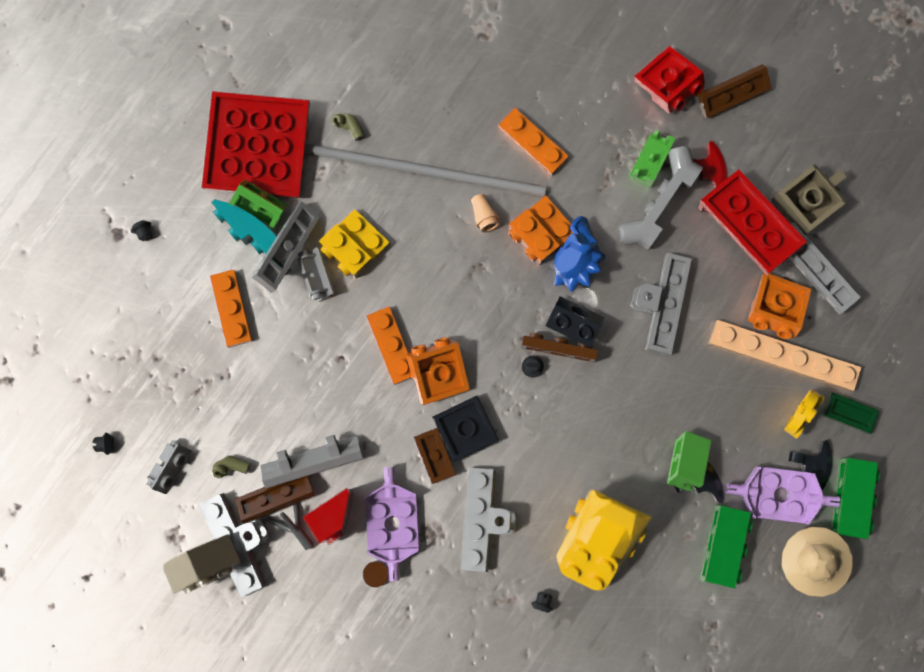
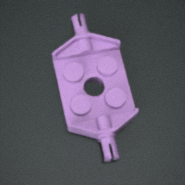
M756 466L744 484H726V488L736 490L725 489L726 494L743 497L752 518L810 525L821 507L824 505L839 507L840 505L837 502H830V500L840 502V497L824 495L816 475L808 472ZM783 487L787 492L785 500L778 502L774 498V492L777 488Z
M386 467L384 468V486L365 496L367 554L387 563L389 566V581H394V571L395 581H400V562L419 551L417 502L415 493L398 486L395 482V467H390V477L389 468ZM390 516L397 517L400 522L399 528L396 531H390L385 526V521Z

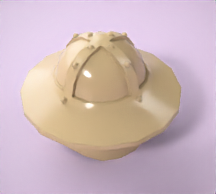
M809 527L796 532L788 539L782 551L781 566L786 579L796 590L808 596L824 597L836 593L847 583L852 572V555L848 544L839 534L823 527Z

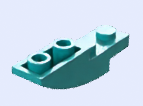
M216 199L211 202L216 208L212 212L221 223L225 220L231 226L227 231L236 242L241 239L246 245L252 241L251 245L259 255L262 252L267 253L277 236L265 224L237 206H232L227 202Z

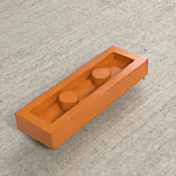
M516 108L498 125V128L551 176L568 159V155Z
M233 269L210 275L227 347L231 348L253 342L236 271Z
M390 306L366 315L393 384L396 385L411 379L406 357L408 351Z

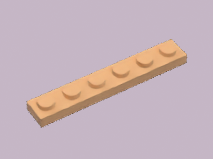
M720 320L715 322L708 344L850 392L855 390L861 370L859 366Z

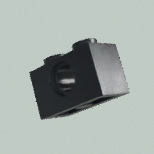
M559 296L545 326L591 348L605 317Z

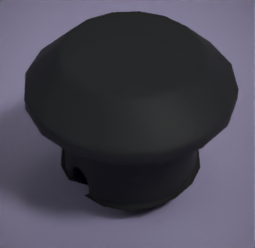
M142 220L135 223L131 228V233L136 234L140 241L149 240L153 235L150 230L151 222Z
M528 356L522 362V371L528 377H538L543 372V361L537 356Z
M107 432L103 434V437H95L92 443L97 444L93 446L95 452H104L106 455H109L113 451V437Z
M538 592L536 601L531 602V605L534 609L549 613L553 611L552 607H550L553 597L550 594H546L544 598V592Z

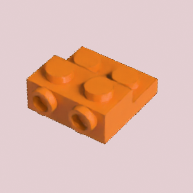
M544 196L530 209L527 208L508 226L510 230L508 234L517 244L520 242L526 248L524 252L532 262L537 261L539 265L559 250L573 233L570 229L571 223L547 196Z
M763 273L756 297L752 301L747 321L753 323V327L758 330L770 329L777 332V336L782 339L795 338L803 326L811 289L772 274L767 276Z
M449 337L439 338L434 341L435 345L427 348L424 344L411 348L412 352L406 354L411 377L415 380L420 403L423 405L470 390L459 343L449 340Z

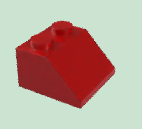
M344 489L303 517L320 544L327 542L329 545L344 536L342 531L347 528L354 496L352 489Z

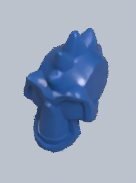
M579 216L572 222L570 229L573 234L567 238L564 246L556 253L554 260L556 272L554 285L561 286L565 284L570 292H573L580 283L587 287L590 286L591 276L601 271L599 263L606 259V255L600 251L597 245L598 241L592 234L588 219L584 216Z

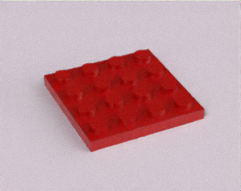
M212 91L202 189L235 193L239 184L245 179L272 196L300 199L310 101Z

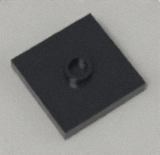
M478 395L432 417L453 462L461 460L499 441Z

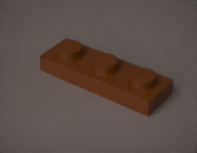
M761 64L698 93L697 96L702 115L709 118L772 89L768 69L765 65Z
M529 333V336H523L522 349L594 363L597 359L598 350L592 349L593 345L591 348L582 343H578V346L570 345L568 340L562 338H554L553 341L545 340L543 335L537 333Z
M309 475L269 488L262 487L235 498L240 519L245 524L313 497L315 493Z

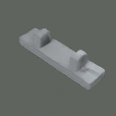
M302 201L298 203L252 275V278L263 285L269 292L275 291L320 216Z
M793 222L791 225L807 243L794 253L790 260L839 315L842 314L861 297Z
M335 435L325 437L327 445L291 456L288 455L286 450L276 452L278 460L261 465L262 482L265 488L362 459L361 446L357 435L337 441Z

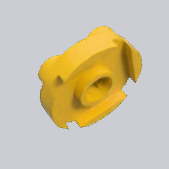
M811 389L797 407L798 409L789 419L784 431L797 439L805 428L803 425L807 422L810 423L818 411L816 409L825 397Z

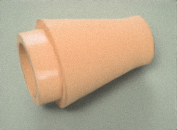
M484 194L474 196L471 201L477 228H480L481 232H489L499 226L498 220L500 217L487 201Z

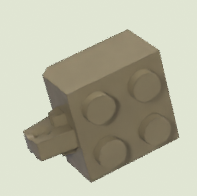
M814 164L780 190L771 200L791 224L794 222L806 235L847 203L837 187L847 176L842 170H839L829 178L827 174H823L817 165Z
M226 534L189 549L163 564V571L173 594L182 590L187 594L232 573L231 567L240 563V560L229 535Z

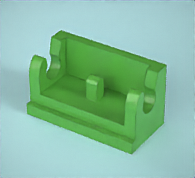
M654 131L653 135L650 134L629 175V178L651 188L676 139L670 135L667 138H663L659 135L660 131Z
M245 179L239 184L229 203L232 206L240 207L267 223L271 229L275 228L287 207L286 203Z
M685 431L675 440L667 485H673L687 491H693V486H703L711 440Z

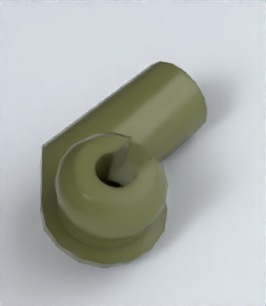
M337 113L332 116L331 123L333 126L349 130L354 141L365 137L354 115Z
M229 455L213 465L212 475L220 479L234 470L247 474L251 463Z

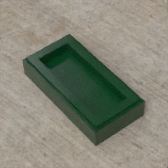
M831 392L822 416L869 435L872 434L880 411Z

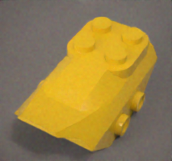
M593 489L588 492L585 499H579L574 510L577 513L576 516L570 515L565 526L568 529L567 534L556 556L563 575L592 590H603L613 581L626 558H632L637 547L635 544L636 542L641 543L647 531L645 527L652 517Z

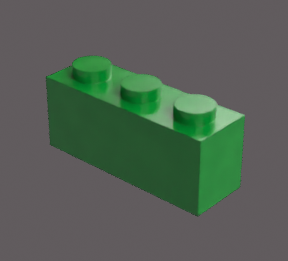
M853 458L840 459L835 497H840V502L835 501L840 503L839 507H834L831 531L841 536L869 539V535L872 534L874 529V521L871 519L872 509H875L877 504V495L874 494L875 484H878L880 479V470L877 469V462Z
M716 505L700 578L701 581L734 589L736 584H740L742 579V569H739L741 559H745L748 545L745 543L746 534H750L753 525V519L750 518L751 512Z

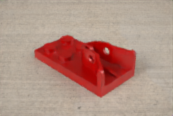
M739 169L700 201L698 207L700 212L706 211L710 213L767 276L807 243Z

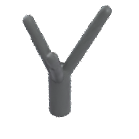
M298 503L293 504L295 524L284 512H281L280 516L288 525L268 516L262 517V520L293 533L305 550L314 545L301 528Z

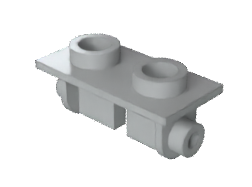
M316 247L310 252H307V250L299 252L297 261L299 262L302 274H309L310 276L304 279L309 297L320 302L334 294L335 292L320 248Z
M174 440L170 444L167 443L159 457L165 464L163 466L158 463L154 465L149 476L146 478L148 479L146 485L155 491L167 494L181 468L186 464L192 450L181 446V444Z

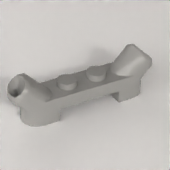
M681 146L669 151L672 177L670 180L665 178L657 190L660 192V195L656 201L652 199L649 201L643 211L646 215L642 220L622 223L619 226L618 231L622 244L638 243L648 250L662 231V228L655 224L656 220L680 184L687 189L690 188L703 169L702 166L692 160L689 147Z

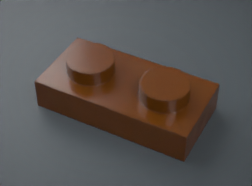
M437 428L414 436L432 484L455 476L454 469Z

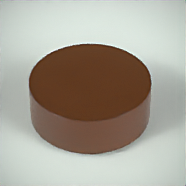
M373 561L367 564L363 570V579L370 587H380L388 580L389 571L382 562Z

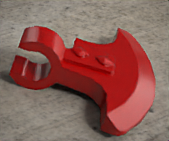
M710 141L707 144V157L692 160L703 167L699 174L701 180H710L716 188L727 179V170L719 148L713 141Z

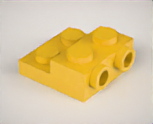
M355 209L339 225L335 224L319 240L322 246L320 251L329 260L334 257L340 263L337 267L347 277L351 274L355 279L390 245V242Z

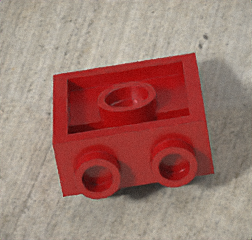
M671 46L667 47L634 76L635 82L651 94L652 100L668 114L674 110L680 111L685 106L686 99L692 94L697 96L698 93L702 92L705 84L704 72Z

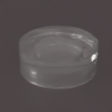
M581 288L573 294L571 301L592 311L596 306L597 298L592 290Z

